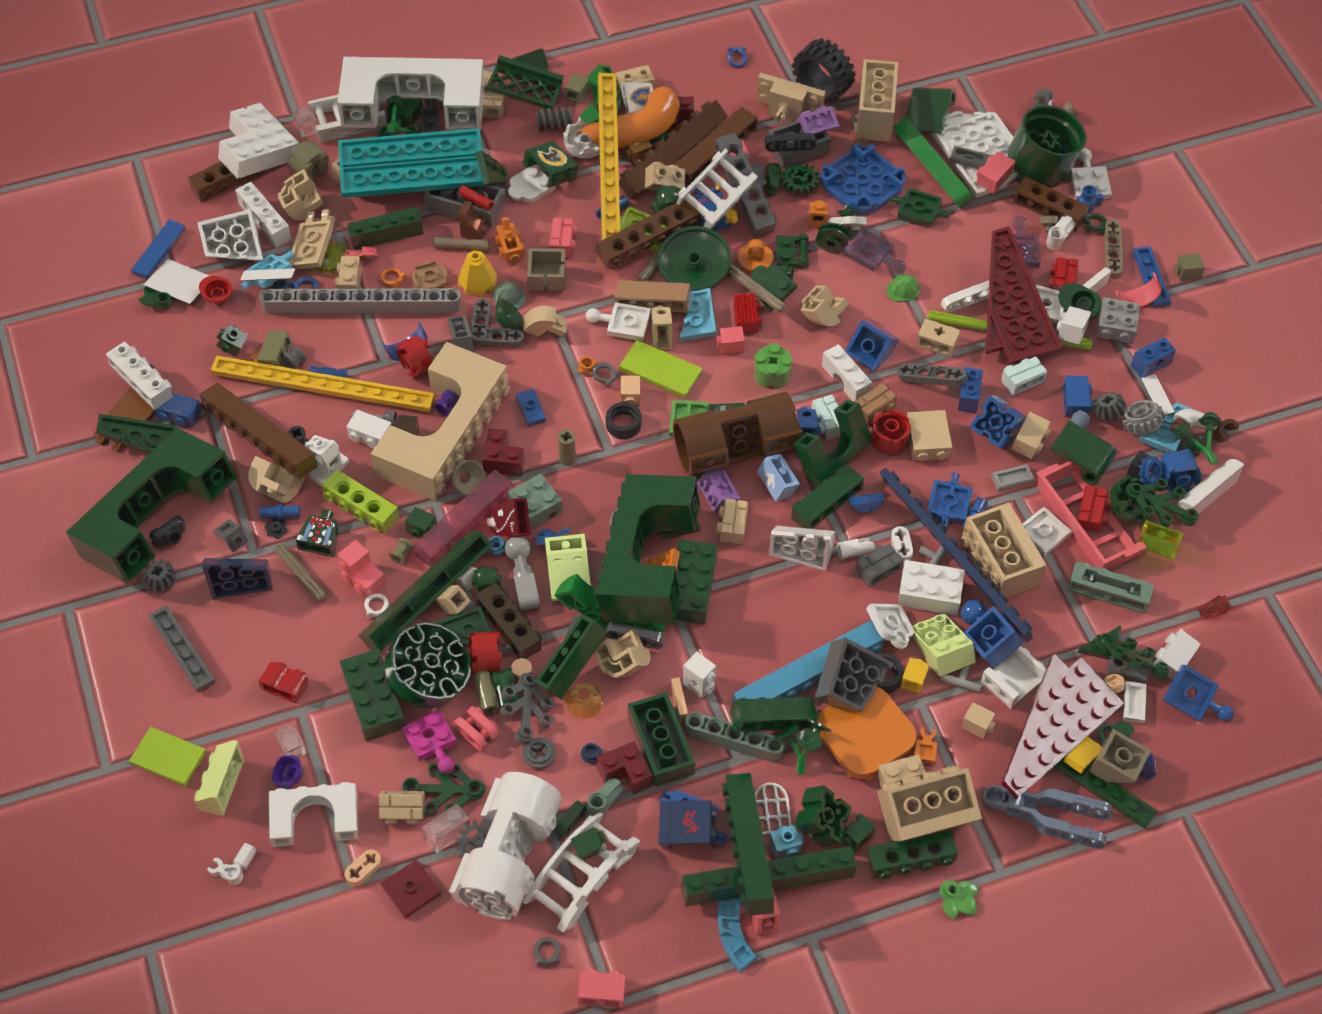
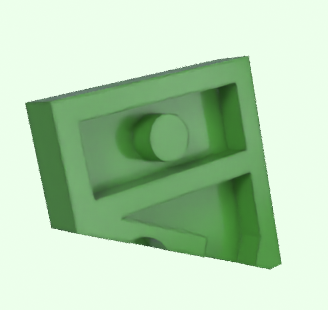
M672 400L669 436L674 437V419L705 412L709 409V402Z

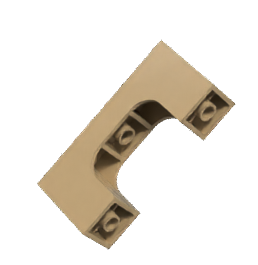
M448 342L445 343L428 368L431 392L441 396L445 390H450L459 397L458 402L440 429L429 436H416L390 425L371 452L373 470L376 477L434 501L437 500L439 495L444 493L446 484L452 480V472L455 466L464 461L466 453L472 450L474 441L481 436L483 427L490 422L492 413L499 408L501 399L508 394L510 389L506 365Z

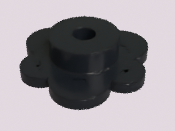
M273 519L265 525L267 535L269 537L273 536L276 539L281 538L287 532L286 521Z

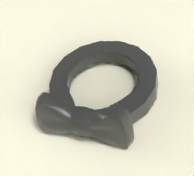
M601 362L594 366L592 375L596 381L606 383V387L610 388L612 383L619 378L620 372L615 371L611 364ZM600 368H607L610 370L612 377L600 378L596 372Z
M549 937L541 938L534 945L537 967L559 965L560 946L555 939ZM543 943L554 945L556 950L551 959H543L539 954L538 948Z

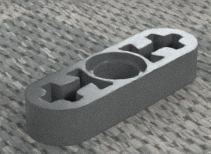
M611 622L607 626L606 631L608 633L606 636L610 639L617 640L629 631L637 630L643 647L661 649L663 647L665 636L660 632Z

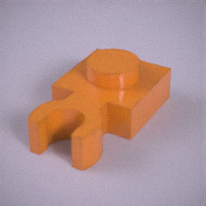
M924 727L920 729L919 737L921 740H916L914 756L919 755L922 763L935 764L937 742H932L936 735L935 729L932 730L931 735L924 733Z

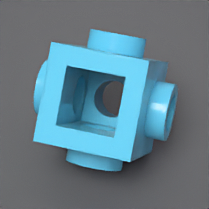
M794 825L789 827L781 826L776 831L770 832L769 843L775 859L797 856L801 853V846L804 844L801 832H797Z

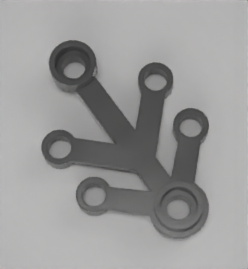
M531 673L521 674L518 684L506 686L502 691V697L506 700H511L515 694L523 691L522 698L511 704L505 703L500 710L501 714L508 718L515 711L522 708L521 727L515 733L516 741L522 745L528 744L533 738V730L530 727L531 711L543 728H548L553 723V717L542 712L532 699V694L545 711H549L553 707L554 700L543 695L538 688V684L535 682L537 678Z

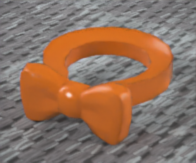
M387 268L382 271L380 278L384 285L393 286L394 289H397L407 279V274L397 268ZM390 272H395L399 276L395 281H387L384 277Z

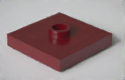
M417 859L380 883L383 890L405 919L441 895L440 889Z

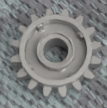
M1143 400L1127 407L1125 415L1121 419L1124 429L1128 430L1129 433L1146 435L1156 431L1161 426V423L1164 422L1163 418L1165 416L1161 405L1158 406V403Z

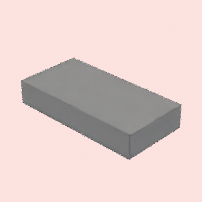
M1028 464L991 474L998 492L1032 484L1035 481Z

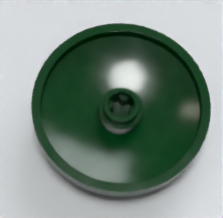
M702 226L685 227L672 233L661 245L658 254L659 270L667 283L690 284L691 292L706 288L711 290L718 286L729 272L731 265L730 249L725 239L712 229Z

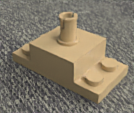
M760 72L756 102L769 105L768 116L774 117L776 123H779L781 119L780 124H783L785 121L795 122L802 112L810 111L811 113L824 106L826 91Z

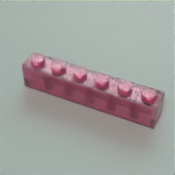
M494 470L414 544L415 556L432 567L469 531H473L478 526L483 525L486 518L492 514V507L508 500V491L513 489L512 482Z

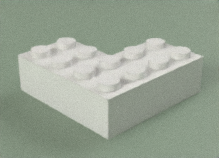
M261 103L248 106L247 109L241 108L230 112L229 129L236 136L219 142L218 158L238 179L288 163L289 156L293 157L295 154L293 150L299 145V142Z

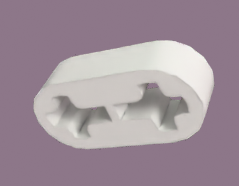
M902 526L895 527L891 533L892 547L901 556L903 563L905 560L910 561L913 547L909 531ZM897 534H900L901 537H903L902 541H900L899 536H897ZM901 548H904V552L907 553V555H903V553H901Z

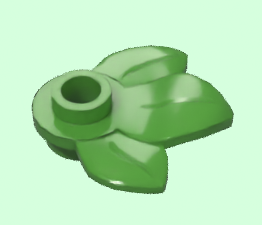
M947 880L943 882L940 886V895L944 899V912L951 919H954L959 912L975 915L977 906L973 897L979 892L977 887L968 881L957 883L953 880ZM949 887L953 889L954 894L949 892Z

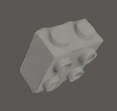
M1103 297L1102 306L1099 311L1096 337L1133 343L1137 332L1140 303Z

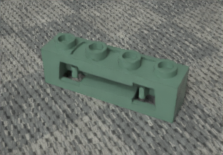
M1076 561L1067 591L1146 614L1154 584ZM1079 586L1087 587L1088 589L1091 588V589H1093V590H1092V592H1091V591H1088V590L1079 588ZM1124 599L1137 602V605L1125 602Z

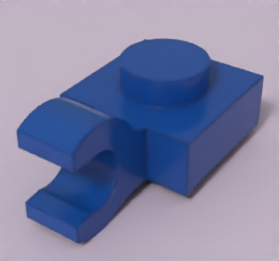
M563 528L559 533L552 532L551 529H542L541 532H537L536 545H545V538L563 536L565 533H570V529Z

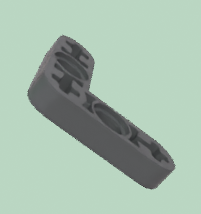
M481 298L475 302L471 326L474 345L519 348L524 344V333L519 329L489 328L491 317L490 301ZM482 306H485L484 313H481ZM481 319L486 321L482 325L476 323L478 320ZM478 331H481V336H480V338H477V337H478ZM495 335H501L502 339L494 340L493 337Z

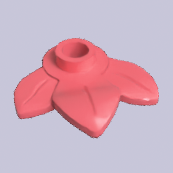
M368 246L362 247V250L345 249L346 253H344V256H363L365 259H374V256L378 255L376 247Z

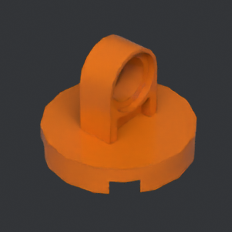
M755 239L739 250L737 262L738 266L745 269L746 273L752 274V271L757 266H771L774 257L771 249L764 245L763 241Z

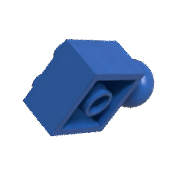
M978 600L967 601L962 606L961 617L965 623L971 625L963 633L973 642L976 650L994 669L1026 642L994 606L987 611L985 605Z

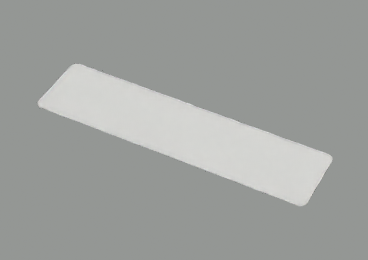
M295 269L244 271L240 280L291 278Z
M1157 376L1143 377L1142 381L1152 401L1158 403V406H1162L1164 415L1174 413L1175 411Z

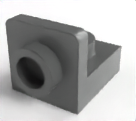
M230 519L213 530L216 536L223 540L232 552L248 542L241 527Z

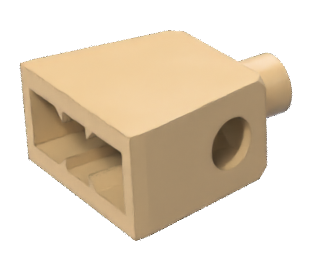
M661 305L652 308L653 347L659 350H672L671 310L669 307ZM659 330H665L666 334L660 336Z

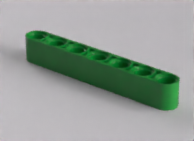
M906 116L892 127L959 208L974 197Z

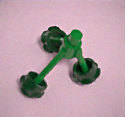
M393 95L387 99L388 107L392 110L391 123L387 126L379 127L376 130L377 137L393 136V133L396 131L405 132L406 134L422 133L419 125L413 124L405 129L399 127L398 122H396V112L400 111L404 106V100L400 96Z

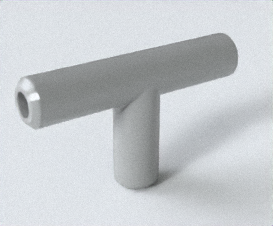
M921 546L919 549V553L932 559L929 564L938 565L946 553L942 546H940L937 552L925 546Z
M970 666L961 668L959 678L948 674L941 676V681L972 691L980 692L982 688L981 684L967 680Z

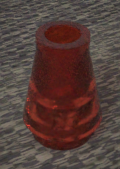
M1218 595L1198 607L1202 618L1227 614V611L1231 609L1225 595Z

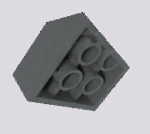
M847 638L832 641L815 698L833 707L861 712L873 696L877 685L884 680V675L888 669L892 668L894 663Z

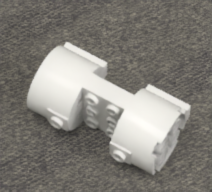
M508 772L501 779H495L481 813L487 826L490 823L492 825L483 847L473 849L470 854L465 853L449 891L456 902L462 903L466 907L471 904L479 910V914L495 919L510 920L512 916H517L523 898L527 895L529 887H532L534 882L532 871L528 865L524 864L526 856L531 852L532 843L544 842L556 826L555 816L561 804L562 796L554 786L536 776L521 772Z

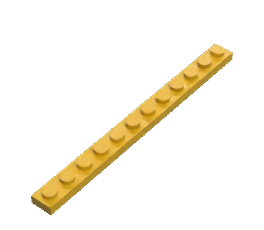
M598 73L602 240L620 231L615 73Z
M216 356L211 368L212 375L429 413L435 399V393L222 356Z

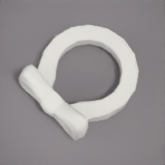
M372 594L366 598L364 606L367 618L378 617L389 607L388 599L384 595ZM381 599L384 601V606L380 611H373L369 607L371 600Z

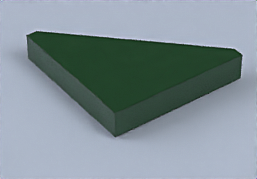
M1118 625L1117 628L1107 634L1111 635L1115 640H1119L1121 626ZM1096 639L1079 647L1078 653L1108 660L1112 656L1110 651L1102 650L1096 646Z

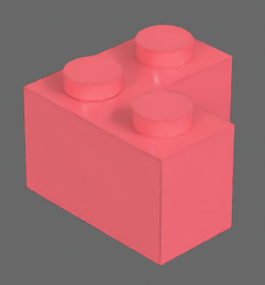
M354 540L337 554L341 578L346 583L350 582L359 595L363 594L367 598L377 593L386 585L384 573L371 563L369 551L358 541Z

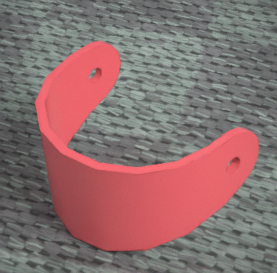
M1153 272L1154 277L1152 280L1137 289L1128 292L1116 290L1118 299L1140 303V308L1155 301L1162 292V287L1156 273Z

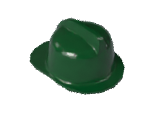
M1068 283L1059 291L1058 300L1065 310H1068L1069 306L1090 311V318H1092L1101 309L1102 302L1100 296L1095 291L1081 284Z

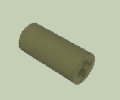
M568 429L562 430L558 434L559 462L565 466H570L576 461L575 434Z
M487 671L475 673L473 680L481 710L485 715L496 714L499 712L500 706L491 673Z

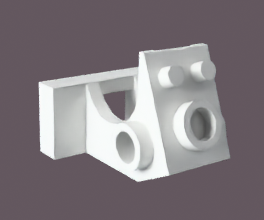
M314 435L304 445L315 454L317 468L308 474L309 479L321 487L336 469L342 471L350 463L349 458L340 453L338 450L339 445L334 440H327Z

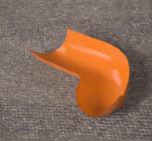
M663 86L654 89L647 96L643 109L617 116L618 148L650 140L668 130L675 121L680 106L677 95L671 88ZM599 121L591 123L576 132V136L582 132L587 134L600 150Z

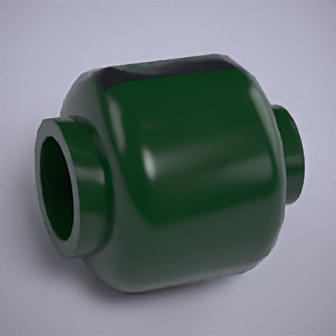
M481 565L477 570H474L472 586H475L476 590L480 592L494 583L501 587L502 575L498 574L496 567Z

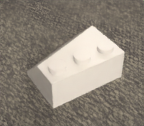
M251 209L197 222L206 257L263 261L262 246L255 217Z

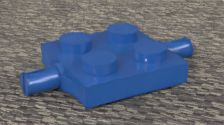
M956 472L952 473L950 481L934 480L927 509L933 517L941 519L940 524L942 526L945 524V530L948 529L949 521L964 524L973 489L959 484V473H957L956 479H954Z

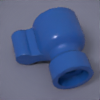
M1092 185L1084 186L1082 194L1078 198L1079 202L1089 206L1087 213H1091L1095 206H1101L1104 197L1100 193L1096 194L1097 189Z

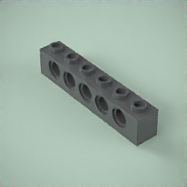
M736 133L715 139L714 149L716 153L718 151L721 153L726 148L728 152L724 159L733 167L742 168L743 170L739 171L744 176H749L752 172L756 174L754 168H751L749 164V156L747 153H744L742 141L740 138H737ZM723 167L731 187L737 189L740 186V181ZM756 180L753 186L738 200L754 238L774 231L777 223L775 214L771 213L769 209V200L763 195V187ZM756 213H761L764 216H758Z

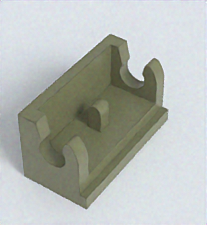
M268 330L257 358L259 363L280 367L285 366L283 356L286 353H290L293 345L288 332Z

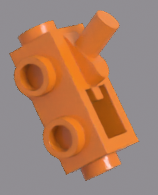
M504 217L501 219L502 225L496 226L494 240L496 245L500 244L498 248L500 258H505L506 262L517 263L520 259H523V253H526L523 242L520 243L521 235L519 229H515L514 223H509V218Z

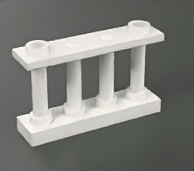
M338 95L308 101L310 115H317L320 125L316 126L319 143L387 126L383 110L378 112L376 128L341 127ZM334 111L337 121L327 123L324 113Z
M726 148L721 153L718 151L712 158L713 162L687 189L683 187L678 193L677 204L680 205L684 200L690 203L705 217L706 222L703 227L709 229L753 186L758 177L753 172L749 176H744L724 158L728 152ZM718 164L740 181V186L737 189L731 187L713 171ZM709 176L728 193L729 197L726 200H721L702 181ZM695 188H698L717 205V210L715 212L707 210L690 193Z

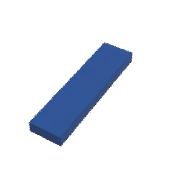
M169 219L131 269L132 274L148 280L185 231V225Z
M1151 246L1133 248L1132 254L1143 284L1145 285L1154 277L1153 272H1155L1162 287L1160 296L1151 303L1152 308L1170 306L1171 299Z

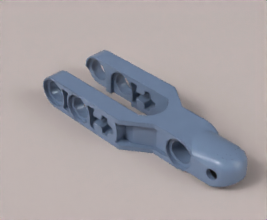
M992 785L984 792L983 801L987 807L1003 811L1012 817L1027 820L1043 835L1093 848L1105 847L1107 837L1103 833L1090 830L1089 827L1085 829L1070 825L1066 821L1043 816L1036 808L1045 805L1100 820H1108L1111 818L1112 806L1109 803L1053 788L1036 794L1025 791L1016 800L1003 786Z

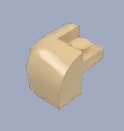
M304 169L284 181L285 185L281 192L278 193L283 209L292 219L299 221L306 220L307 212L313 211L324 204L319 190Z
M816 285L802 300L803 306L800 310L814 324L834 326L841 322L838 315L844 312V308L849 303L846 298L834 297L827 286Z
M257 456L254 457L248 473L252 488L284 503L291 501L297 495L305 479L304 477L298 479L294 475L288 474L284 468Z
M631 630L617 640H604L594 652L603 673L617 678L631 676L649 665L651 661L649 649L643 647L637 630Z

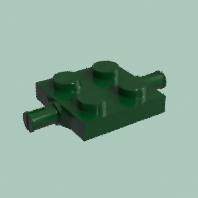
M908 188L902 198L892 195L890 202L900 205L897 214L898 218L928 227L932 226L937 216L948 219L950 212L940 209L942 197Z

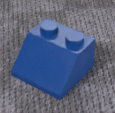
M862 320L845 352L872 371H876L890 357L900 339L872 321Z

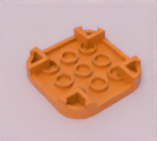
M879 687L875 688L873 696L861 712L828 706L818 715L819 719L817 722L831 729V732L821 731L820 740L844 768V774L849 778L854 777L856 779H865L866 781L873 779L879 765L896 761L903 756L908 757L912 753L916 742V730L913 724L890 696Z

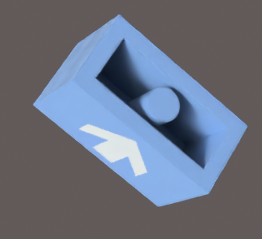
M781 454L765 457L757 470V473L775 501L791 498L800 485Z

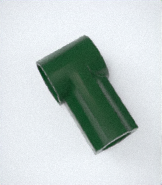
M512 668L491 672L501 708L505 703L511 704L517 701V694L511 700H506L502 697V691L506 686L515 685Z

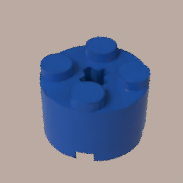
M1189 449L1173 453L1166 452L1161 456L1162 478L1168 483L1166 490L1172 492L1176 487H1182L1187 492L1191 490L1190 486L1193 484L1197 486L1200 483L1202 473L1194 455Z

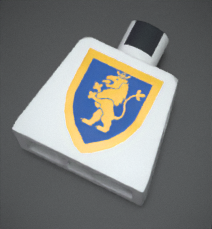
M625 82L621 86L626 114L644 108L647 96L653 91L651 83Z

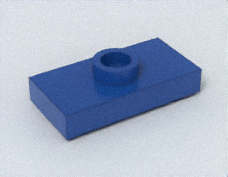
M534 389L516 394V399L528 427L546 422L545 414Z

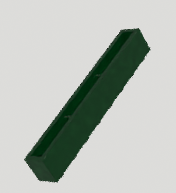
M469 531L358 635L370 651L379 648L381 652L492 547L482 531Z
M751 773L727 774L725 776V783L722 784V795L727 797L724 799L725 812L729 811V814H727V825L732 827L729 830L730 842L735 844L732 845L733 858H737V861H735V872L740 874V877L737 878L738 890L743 891V893H740L741 907L746 908L747 916L774 914V894Z
M852 846L767 861L774 891L852 878L857 868ZM735 866L682 875L681 891L685 907L739 898L740 893H743V891L738 890L737 878L740 877V874H736Z

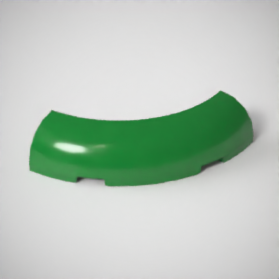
M598 64L586 77L589 79L595 101L579 116L587 123L599 121L598 73H613L609 65ZM616 87L618 110L621 102L620 90H618Z
M574 574L564 580L555 592V597L569 610L575 609L577 612L594 619L603 628L607 629L609 623L616 622L660 633L664 632L665 624L602 621L601 613L597 610L598 601L594 598L595 588L586 583L578 574Z

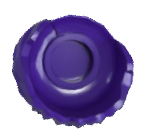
M295 755L279 757L273 767L274 771H272L273 775L271 778L273 782L284 789L298 783L303 776V767L300 759Z

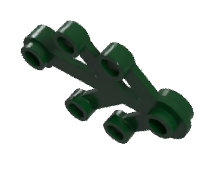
M1163 478L1157 479L1153 484L1143 486L1136 482L1127 485L1126 496L1138 503L1141 515L1144 518H1152L1156 511L1160 524L1163 527H1169L1173 522V517L1170 514H1166L1164 510L1166 509L1181 516V521L1184 525L1194 526L1199 516L1195 509L1185 510L1168 502L1174 499L1182 500L1186 494L1184 488L1176 487L1172 492L1158 495L1148 493L1156 490L1163 492L1168 485L1167 481ZM1145 500L1151 502L1152 506L1147 505Z
M1107 633L1096 636V646L1102 650L1110 651L1114 658L1123 660L1126 657L1131 663L1130 665L1138 670H1142L1145 664L1152 668L1151 673L1153 676L1163 680L1167 679L1170 672L1169 665L1158 661L1156 664L1148 660L1154 659L1156 654L1154 649L1145 647L1143 651L1136 650L1138 642L1129 637L1125 641L1115 640Z
M437 763L429 765L428 773L430 777L437 778L442 784H419L418 780L412 777L405 779L402 784L403 791H408L410 787H414L415 790L413 791L440 794L436 799L426 803L424 806L426 815L430 817L435 816L438 808L453 795L463 794L455 802H450L446 805L447 815L449 817L457 816L459 809L469 800L481 799L485 795L486 788L480 780H471L462 771L459 764H455L454 767L459 772H450V776L455 779L458 778L463 785H455L445 773L439 770ZM434 768L438 769L436 773L431 772V770ZM473 789H478V790H479V791L476 792V793H472V792H471ZM429 807L435 808L433 811L427 810ZM452 807L456 808L454 812H450L449 809Z

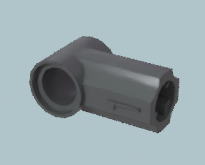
M1111 656L1106 666V672L1109 675L1118 674L1145 683L1150 667L1144 664L1142 670H1138L1130 665L1131 663L1126 657L1123 660H1118Z

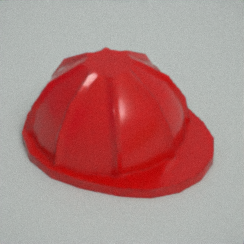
M208 276L199 283L200 293L209 303L222 304L227 302L232 294V284L225 278Z

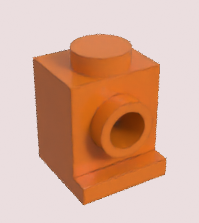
M821 200L810 202L808 227L819 228L827 223L828 203H824ZM813 217H823V220H813Z

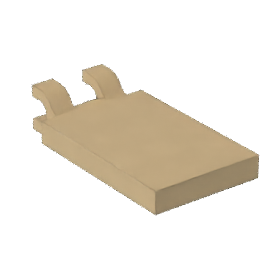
M329 209L322 211L321 221L319 218H314V211L307 212L306 222L300 224L292 248L294 257L288 260L293 269L321 267L336 219L334 216H330L331 211Z

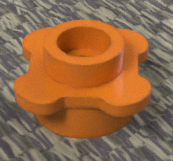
M589 356L581 358L577 371L592 375L597 360Z

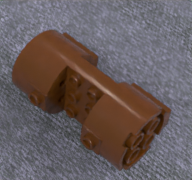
M781 392L749 400L744 406L716 413L713 410L674 419L673 434L675 445L685 473L688 476L729 466V463L758 455L763 457L796 449L794 443L803 436L800 428V422H797L794 412L796 408L790 395L787 392Z

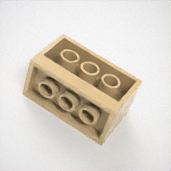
M864 59L856 139L864 137L867 140L891 141L895 113L898 62Z
M1010 503L966 518L961 537L962 545L968 549L972 562L976 563L983 572L981 574L983 578L986 579L988 577L995 586L993 589L997 593L1001 592L1008 598L1041 585L1046 563Z
M954 765L942 768V773L940 771L923 773V778L913 776L902 779V784H900V781L883 784V789L877 790L890 841H903L982 819L969 769L961 768V765Z

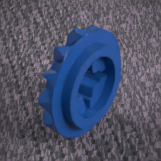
M1147 456L1146 459H1142V465L1139 466L1140 472L1138 473L1141 476L1140 482L1148 485L1162 478V464L1157 457Z

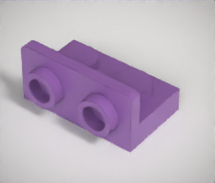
M822 106L811 113L810 111L802 112L796 120L797 124H801L804 133H812L814 135L839 127L833 107L826 108V106Z
M724 469L706 471L698 481V485L713 512L718 511L720 506L725 504L726 499L736 501L741 499Z

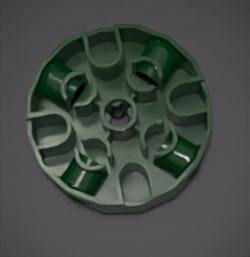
M425 622L404 630L391 644L385 656V674L391 688L401 699L416 707L431 709L446 705L465 687L471 674V659L468 651H465L459 637L454 632L441 625Z

